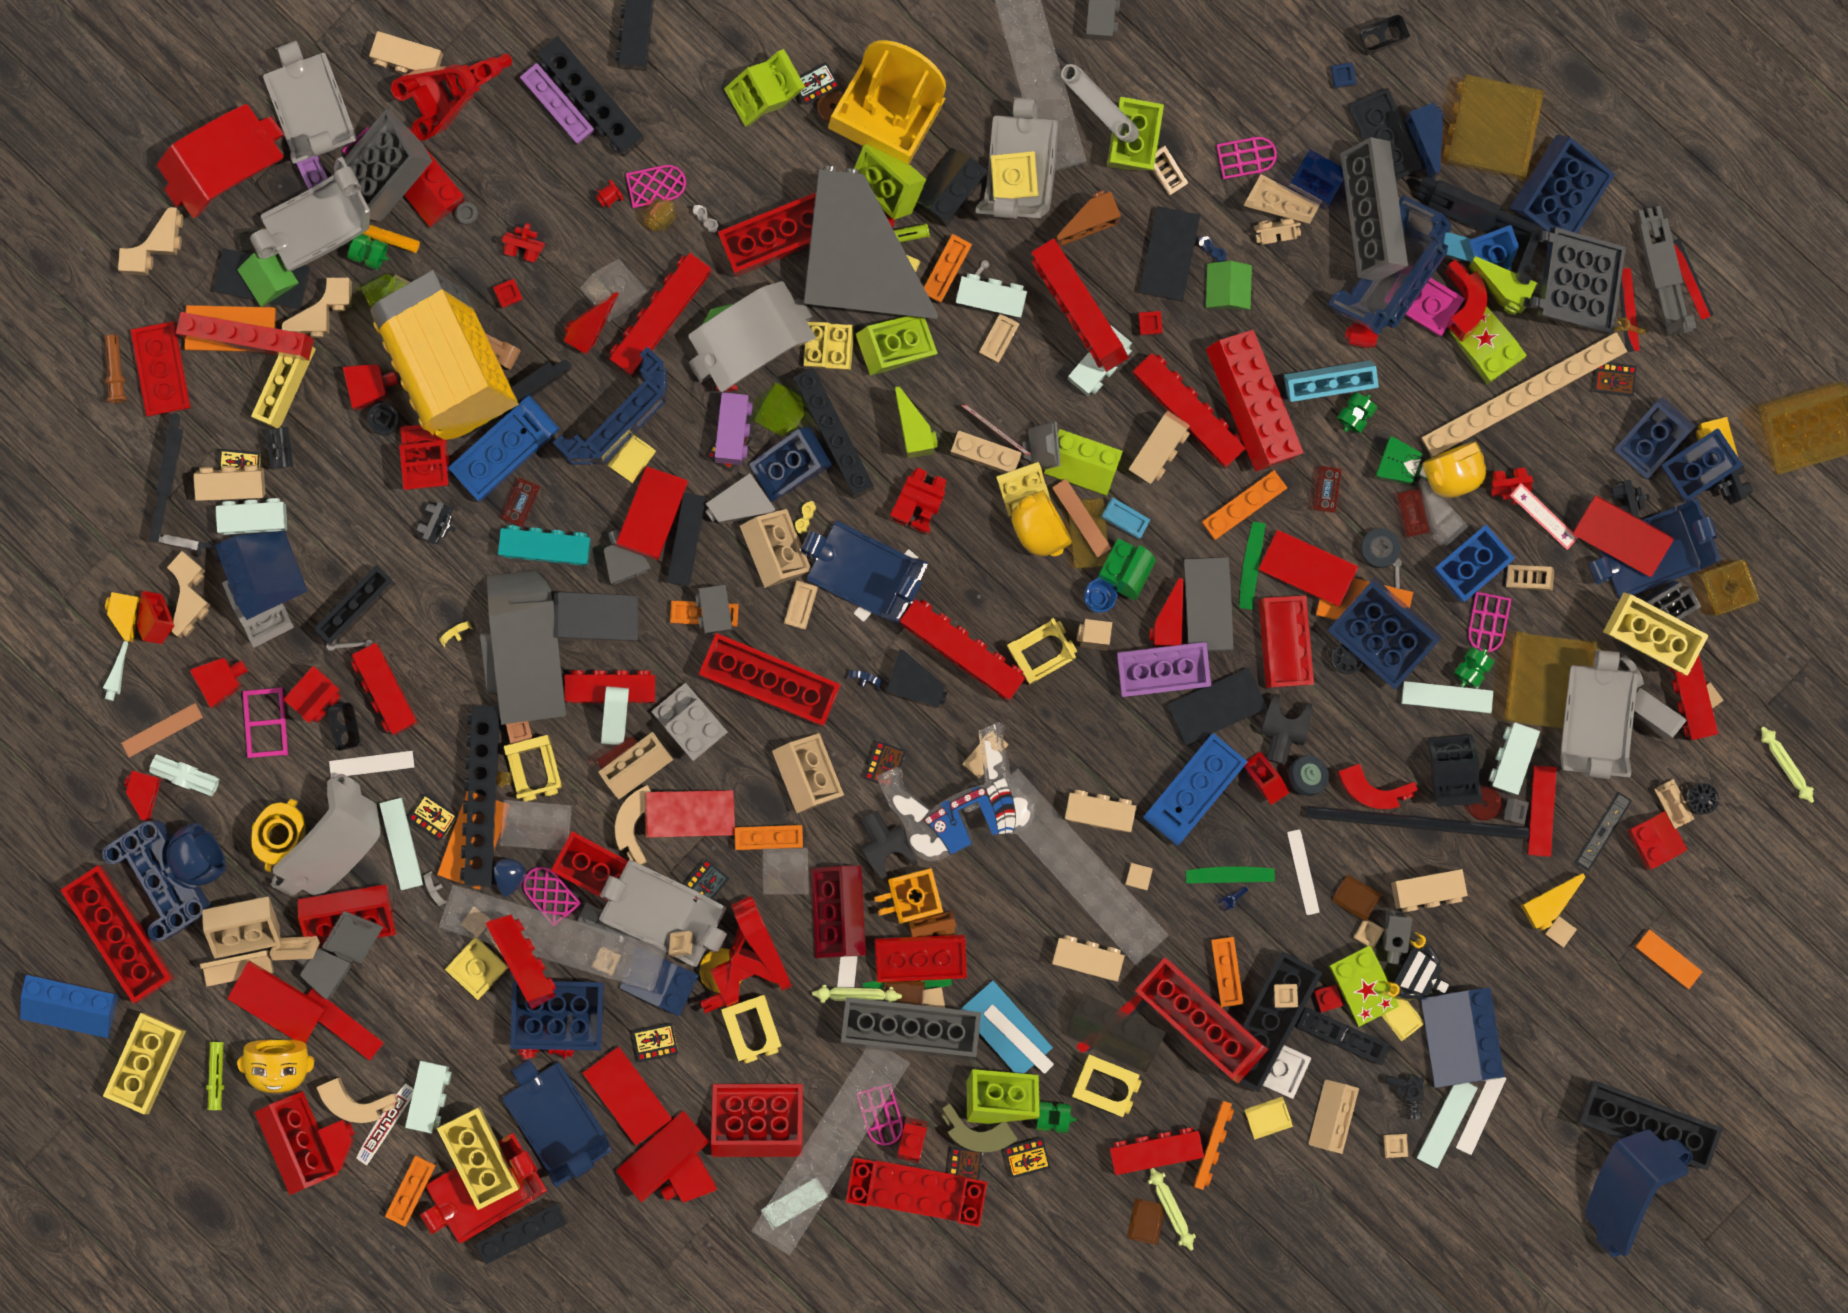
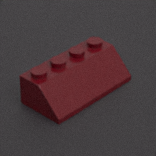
M835 866L811 869L815 958L866 956L862 867Z

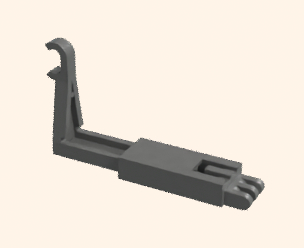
M1655 206V216L1653 215L1652 208H1647L1648 217L1646 218L1643 209L1638 210L1640 237L1653 291L1657 290L1667 335L1691 332L1696 328L1694 316L1692 314L1687 315L1680 287L1683 281L1668 218H1663L1660 206ZM1653 229L1654 238L1660 237V243L1652 244L1649 230Z

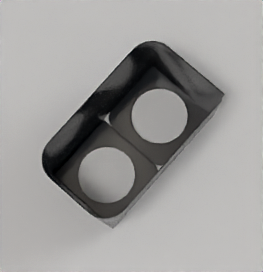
M1394 15L1367 25L1359 33V38L1367 56L1405 42L1410 37L1406 23L1401 15ZM1389 27H1396L1400 31V38L1395 42H1390L1385 37V31ZM1370 34L1376 35L1380 40L1379 46L1374 50L1368 49L1364 42L1366 36Z
M345 702L330 706L327 713L335 750L343 751L363 746L354 705ZM342 709L351 711L353 715L352 721L347 725H342L337 720V714ZM346 731H353L357 735V742L351 747L345 746L342 743V735Z

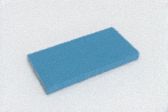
M992 981L960 1010L981 1012L979 1033L1014 1073L1024 1074L1034 1063L984 1015L991 1005H994L1044 1055L1053 1047L999 986Z

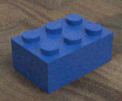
M1485 525L1432 571L1462 604L1511 563L1515 557L1491 529Z

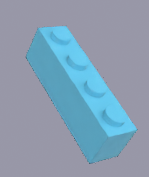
M1371 360L1284 374L1286 396L1291 402L1379 387L1376 365Z

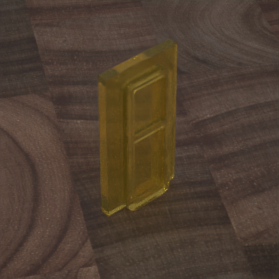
M1103 498L1082 500V504L1108 542L1106 521L1100 518L1104 512ZM1069 514L1074 569L1104 566L1109 556V551L1097 557Z

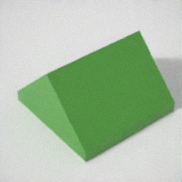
M254 253L238 268V272L261 307L299 284L292 271H287L279 254L266 259H260L258 254Z
M1235 261L1207 264L1206 308L1250 310L1252 265Z

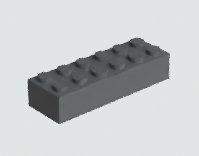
M1370 137L1340 154L1358 278L1379 281L1408 267L1391 144L1390 141Z
M846 997L841 1046L976 1061L981 1012Z

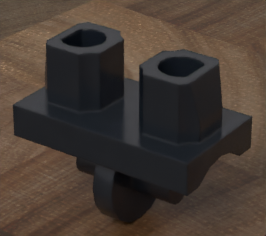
M289 427L266 429L271 470L294 467Z
M1743 465L1721 479L1719 485L1714 486L1715 491L1722 489L1724 497L1728 496L1731 505L1746 499L1747 495L1753 492L1751 483H1741L1739 475L1745 473Z
M1631 479L1624 480L1621 484L1612 487L1611 494L1613 500L1620 498L1625 500L1626 506L1619 508L1639 518L1636 502L1638 503L1639 510L1646 509L1644 501L1650 499L1649 494L1642 495L1641 487L1634 488L1635 497Z
M440 501L438 503L429 502L425 513L432 516L428 524L421 521L416 531L427 541L438 545L440 538H445L448 530L451 532L456 530L455 527L451 526L454 517L450 515L453 508Z

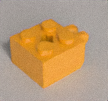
M932 868L889 879L891 893L874 897L875 902H883L886 899L893 898L895 906L882 908L878 911V914L881 916L897 912L900 924L943 913ZM916 890L917 893H922V898H919L921 901L915 903L914 899L910 900L909 894L912 895L911 891Z

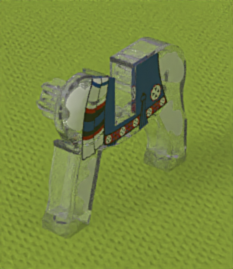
M1002 722L979 731L985 784L961 791L944 800L934 809L904 787L901 767H896L877 776L890 809L902 821L906 829L908 843L913 852L920 858L927 861H942L975 844L962 811L971 813L981 808L992 835L1019 834L1031 825L1035 814L1034 805L1029 796L1013 785L1014 783L1011 780L1008 754L1003 742L1005 727Z

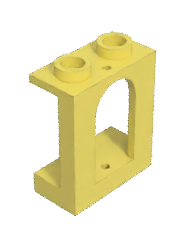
M1054 618L1045 625L1007 645L1017 666L1024 671L1023 676L1028 685L1076 659L1074 653L1077 650L1071 640L1067 642L1063 635L1066 633L1060 621L1056 623ZM1045 637H1058L1063 645L1061 653L1032 670L1021 651Z
M548 735L504 746L517 792V799H523V802L537 799L536 795L545 793V797L558 794L557 789H561L562 784ZM540 748L548 776V783L545 788L532 790L526 783L519 753Z
M765 995L721 1010L738 1061L744 1060L745 1064L757 1060L756 1055L765 1052L766 1056L778 1053V1047L782 1046ZM757 1008L767 1040L766 1045L761 1050L753 1051L747 1048L735 1016L736 1014Z
M1088 1054L1072 1097L1123 1117L1124 1113L1129 1114L1133 1101H1130L1133 1092H1138L1141 1080L1138 1079L1139 1075ZM1093 1069L1123 1080L1129 1089L1126 1098L1123 1101L1116 1102L1085 1090Z

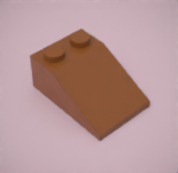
M1100 191L1092 195L1093 198L1086 203L1057 235L1056 242L1059 247L1119 224L1121 215L1112 192Z

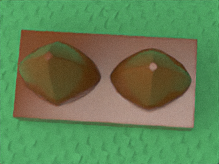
M953 911L909 921L912 937L933 936V932H936L938 936L955 935L956 923Z

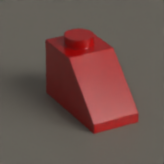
M143 591L141 593L137 619L138 630L143 641L163 644L175 626L162 594Z
M1261 752L1247 760L1248 762L1244 766L1245 770L1270 805L1289 794L1281 776Z
M132 771L131 775L128 774L125 780L124 787L127 788L126 793L140 819L150 821L162 779Z
M341 1120L318 1130L335 1172L343 1170L354 1142L353 1135H355V1130L351 1122L347 1123L346 1120Z

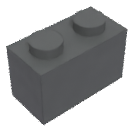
M1089 0L1085 39L1112 41L1113 35H1117L1118 21H1114L1115 13H1119L1120 0Z
M726 585L699 588V594L695 596L697 608H702V616L699 617L700 630H705L706 635L732 631Z

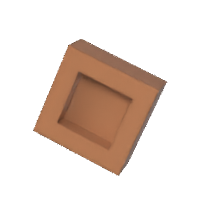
M528 721L505 724L510 745L533 739Z

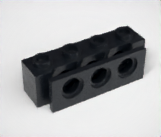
M1671 581L1641 599L1652 606L1655 605L1654 607L1679 620L1701 607L1692 589L1682 586L1677 581ZM1611 637L1618 651L1626 653L1632 649V647Z

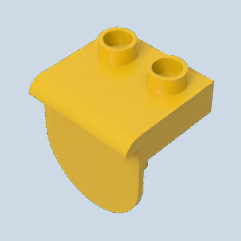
M874 41L866 48L862 64L831 115L828 129L862 146L868 144L906 164H910L945 101V79L940 70L918 51L893 41Z

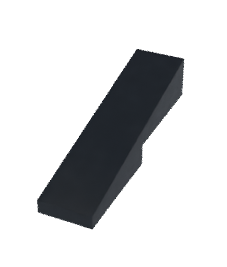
M684 492L667 580L669 583L691 585L706 496Z
M1308 1007L1305 1008L1297 1028L1381 1066H1383L1391 1047L1389 1043Z

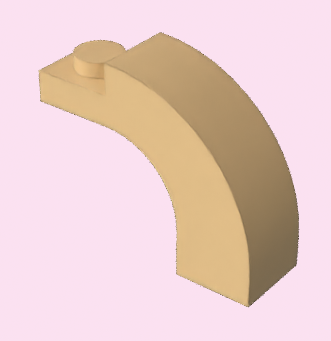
M648 785L637 790L625 800L615 822V836L619 849L622 851L629 847L628 857L630 860L641 865L648 862L636 841L635 827L638 820L645 814L644 793L651 792Z
M336 1078L317 1087L322 1101L330 1111L344 1120L355 1123L382 1119L379 1113L380 1109H382L383 1113L396 1108L394 1103L399 1102L396 1093H393L369 1104L358 1103L347 1094L341 1078Z

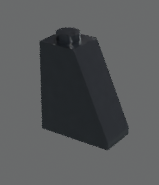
M899 649L887 693L937 709L939 704L944 705L948 693L944 691L945 686L906 651Z

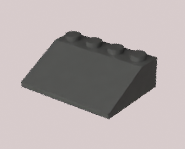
M386 108L345 157L344 161L347 167L352 168L361 186V194L370 209V219L381 222L430 165L432 159L418 138L390 109Z

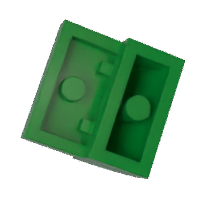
M1118 538L1098 578L1118 587L1117 592L1136 601L1156 563L1155 557L1145 547L1139 545L1136 548Z

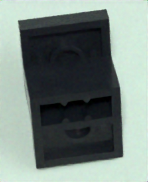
M1473 735L1428 738V748L1431 756V783L1437 807L1482 803V793L1479 785V758Z

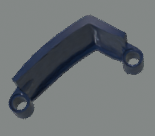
M1695 498L1678 507L1642 520L1674 538L1652 577L1602 550L1600 552L1603 558L1588 563L1595 584L1612 580L1617 596L1620 599L1624 592L1635 595L1720 562L1721 558L1714 543V539L1718 538V534L1711 516L1704 517L1698 499Z
M839 521L834 522L826 538L813 531H809L799 550L815 559L806 577L807 581L885 620L897 623L900 621L908 603L914 601L922 585L920 579L928 565V562L903 554Z
M527 1059L510 1070L520 1086L503 1096V1102L546 1167L554 1187H558L573 1176L575 1179L579 1178L593 1169L596 1161L612 1151L608 1137L560 1062L554 1063L539 1073L532 1061Z
M1645 1130L1620 1139L1613 1145L1595 1181L1585 1213L1588 1221L1598 1230L1597 1242L1611 1257L1619 1255L1624 1257L1629 1254L1642 1219L1658 1188L1688 1174L1689 1169L1687 1165L1691 1162L1693 1156L1679 1140L1670 1139L1662 1142L1651 1130Z

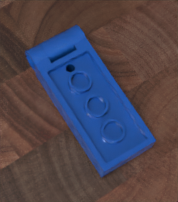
M527 396L448 468L480 503L547 443L560 428L531 396ZM525 429L526 433L521 434V431Z
M1212 733L1145 814L1143 819L1178 847L1248 761ZM1176 807H1180V808H1181V812H1180V813H1177V812H1176V810H1175Z

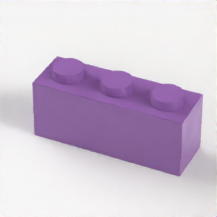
M722 392L715 463L742 465V459H747L748 445H744V440L750 434V424H746L747 415H752L753 402H749V395Z

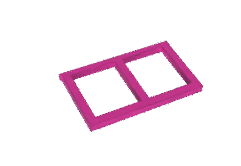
M283 687L243 691L248 758L288 755ZM279 693L281 719L250 722L248 696ZM281 724L283 750L252 753L251 727Z

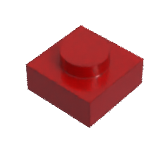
M514 278L493 287L503 309L523 300Z
M1161 311L1138 313L1140 336L1163 333Z
M1336 984L1314 991L1321 1013L1343 1006Z

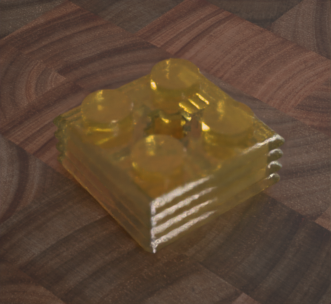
M1745 559L1701 574L1716 616L1759 601V596ZM1727 582L1735 586L1732 593L1725 589Z

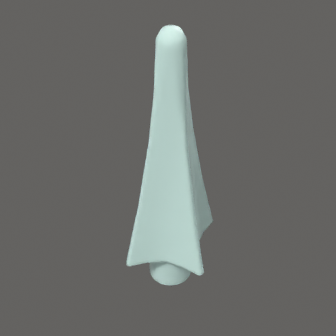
M127 641L123 642L118 658L103 687L107 691L105 699L109 701L114 700L115 694L120 695L123 666L128 647Z

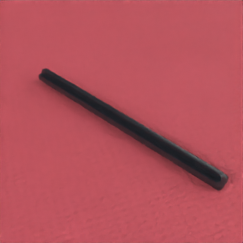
M1308 806L1306 810V817L1310 819L1515 839H1528L1529 837L1528 827Z

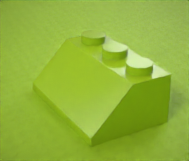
M1120 97L1117 101V107L1136 125L1139 135L1134 142L1128 143L1119 139L1112 132L1107 167L1124 170H1154L1164 104ZM1129 128L1125 131V135L1128 134Z
M1059 429L1058 443L1061 466L1047 469L1044 474L1062 481L1067 479L1071 484L1107 496L1123 451Z

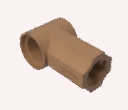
M486 334L499 364L511 370L521 350L505 341L501 342Z

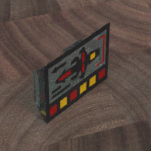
M705 858L684 885L713 899L730 878ZM695 896L693 901L697 903L699 897Z

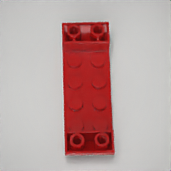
M854 1158L846 1203L867 1207L869 1205L958 1221L957 1223L980 1227L988 1182L967 1176L886 1161Z

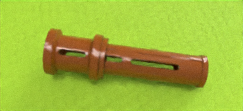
M106 335L104 339L108 377H106L105 384L108 385L109 396L107 403H123L127 401V397L124 396L123 388L125 378L121 374L119 335Z

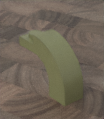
M950 1103L942 1108L944 1113L941 1115L948 1126L954 1125V1128L947 1133L954 1141L969 1150L994 1152L1018 1140L1006 1122H1001L988 1131H974L961 1121Z

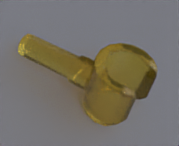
M1627 318L1615 319L1621 325V327H1614L1615 332L1629 330L1645 334V329L1633 326Z
M498 772V785L501 788L505 785H511L512 773Z

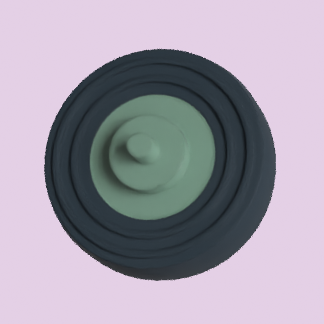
M1302 756L1296 759L1289 768L1290 784L1301 795H1317L1328 784V770L1325 764L1315 756Z

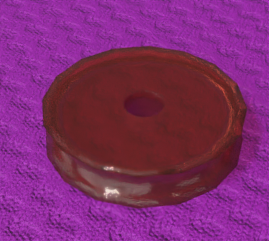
M1480 787L1482 801H1486L1487 806L1483 807L1482 803L1468 805V810L1476 819L1481 821L1490 820L1500 812L1502 806L1501 798L1494 789Z

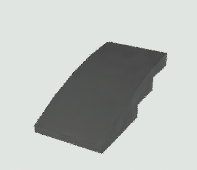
M1229 557L1184 559L1188 644L1206 642L1207 652L1233 651Z

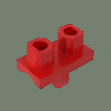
M529 223L525 224L524 229L516 227L515 233L517 234L507 232L506 235H503L502 242H505L504 254L516 256L518 247L526 249L524 259L531 262L537 260L540 252L544 250L546 243L534 240L537 238L538 233L530 231L531 224Z
M1526 468L1515 469L1513 471L1514 478L1506 479L1505 471L1493 472L1491 496H1502L1503 500L1511 499L1512 505H1517L1518 503L1510 495L1520 483L1531 492L1533 478L1528 476Z

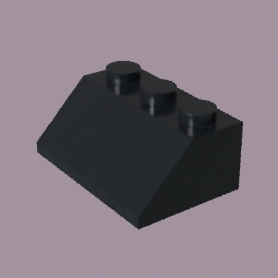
M952 148L925 182L916 204L947 227L986 178L988 170L970 156Z

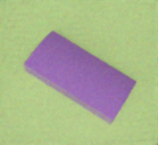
M1206 642L1117 652L1122 697L1211 686Z

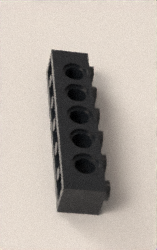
M556 36L537 52L540 58L538 60L539 64L545 71L551 70L554 74L552 79L560 88L564 86L569 91L566 94L574 104L577 102L583 108L581 113L588 121L592 119L597 124L595 129L603 138L607 136L610 139L611 143L609 145L616 154L621 152L625 157L645 140L642 133L559 36ZM565 60L567 65L563 69H558L555 67L556 62ZM572 77H580L581 82L578 85L573 86L569 84ZM588 93H593L595 99L592 102H585L584 96ZM601 110H608L610 112L606 119L598 117V113ZM617 126L624 128V132L619 136L612 134V130Z
M812 367L793 377L854 499L873 490L874 485L815 369Z

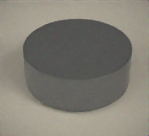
M463 202L457 207L456 217L461 224L471 225L478 219L479 213L473 203Z

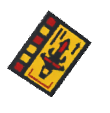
M1043 1137L1004 1148L1012 1179L1051 1168Z

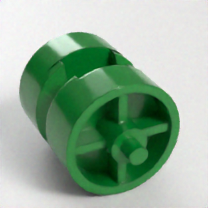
M362 233L354 238L352 242H347V245L350 246L348 259L358 263L364 261L365 266L375 270L380 268L384 260L387 262L389 260V257L386 256L388 244L378 239L372 241L370 236Z
M1353 392L1347 401L1348 407H1343L1336 418L1344 425V432L1347 433L1348 430L1361 434L1367 425L1366 419L1372 418L1378 407L1370 400V394H1367L1365 397L1357 392Z
M1470 647L1464 656L1465 662L1460 663L1453 674L1462 681L1460 686L1463 688L1465 685H1470L1478 689L1485 679L1483 674L1489 673L1495 661L1486 654L1488 651L1486 648L1483 651H1479L1474 647Z
M1039 1101V1118L1035 1119L1037 1120L1036 1131L1049 1132L1051 1129H1054L1055 1133L1068 1134L1069 1124L1076 1122V1117L1070 1115L1071 1104L1058 1103L1057 1106H1053L1052 1102Z

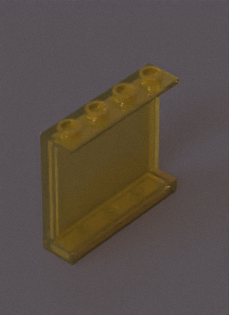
M1466 74L1463 80H1459L1457 93H1460L1459 102L1455 101L1452 114L1456 116L1454 123H1450L1448 136H1451L1450 145H1445L1443 157L1447 158L1446 164L1449 165L1452 162L1515 176L1517 180L1524 181L1527 176L1544 91Z
M1519 631L1515 632L1504 722L1563 729L1571 665L1593 667L1595 652L1600 650V647H1597V641L1588 642L1532 635Z

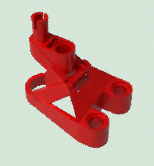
M504 53L497 58L489 57L471 66H468V64L463 66L453 64L450 66L414 70L394 80L391 84V92L400 101L411 97L414 98L423 116L413 122L412 131L419 140L424 141L445 131L468 101L474 97V94L481 90L480 86L497 77L503 69L510 67L512 59L510 55ZM457 75H458V83H459V85L461 86V88H463V89L466 90V91H462V90L459 89V87L457 86V84H456V76H457ZM445 80L455 100H450L441 81Z
M752 896L731 905L739 925L732 948L729 950V961L710 969L720 993L700 1001L705 1014L726 1005L730 1007L738 1003L740 981L755 974L773 983H778L782 991L792 987ZM745 939L755 952L742 948Z

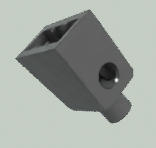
M620 529L608 533L612 545L604 548L612 586L652 571L643 555L616 546L621 532Z
M1386 910L1383 948L1388 951V963L1400 964L1401 952H1408L1413 919L1409 912L1402 913V911ZM1395 937H1400L1398 942H1392Z
M321 949L316 950L313 959H295V961L305 967L300 976L327 1000L331 999L353 965L350 961Z

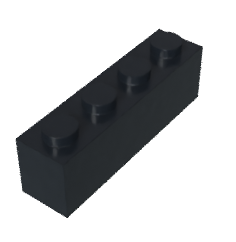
M626 0L625 5H621L620 18L624 19L623 27H619L618 40H621V49L616 50V62H619L620 69L647 71L654 0Z
M376 565L314 630L329 645L334 647L396 583Z
M557 1203L476 1244L485 1265L568 1224L569 1221L560 1203Z

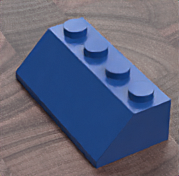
M26 975L21 994L20 1019L109 1038L119 994Z

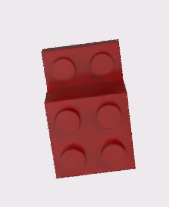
M421 425L400 427L402 445H399L404 491L449 486L448 467L450 462L447 440L436 436V434L432 435L427 430H423Z
M313 666L283 700L308 723H318L326 715L325 708L328 705L334 706L341 698L339 694L341 689L325 676L320 669Z

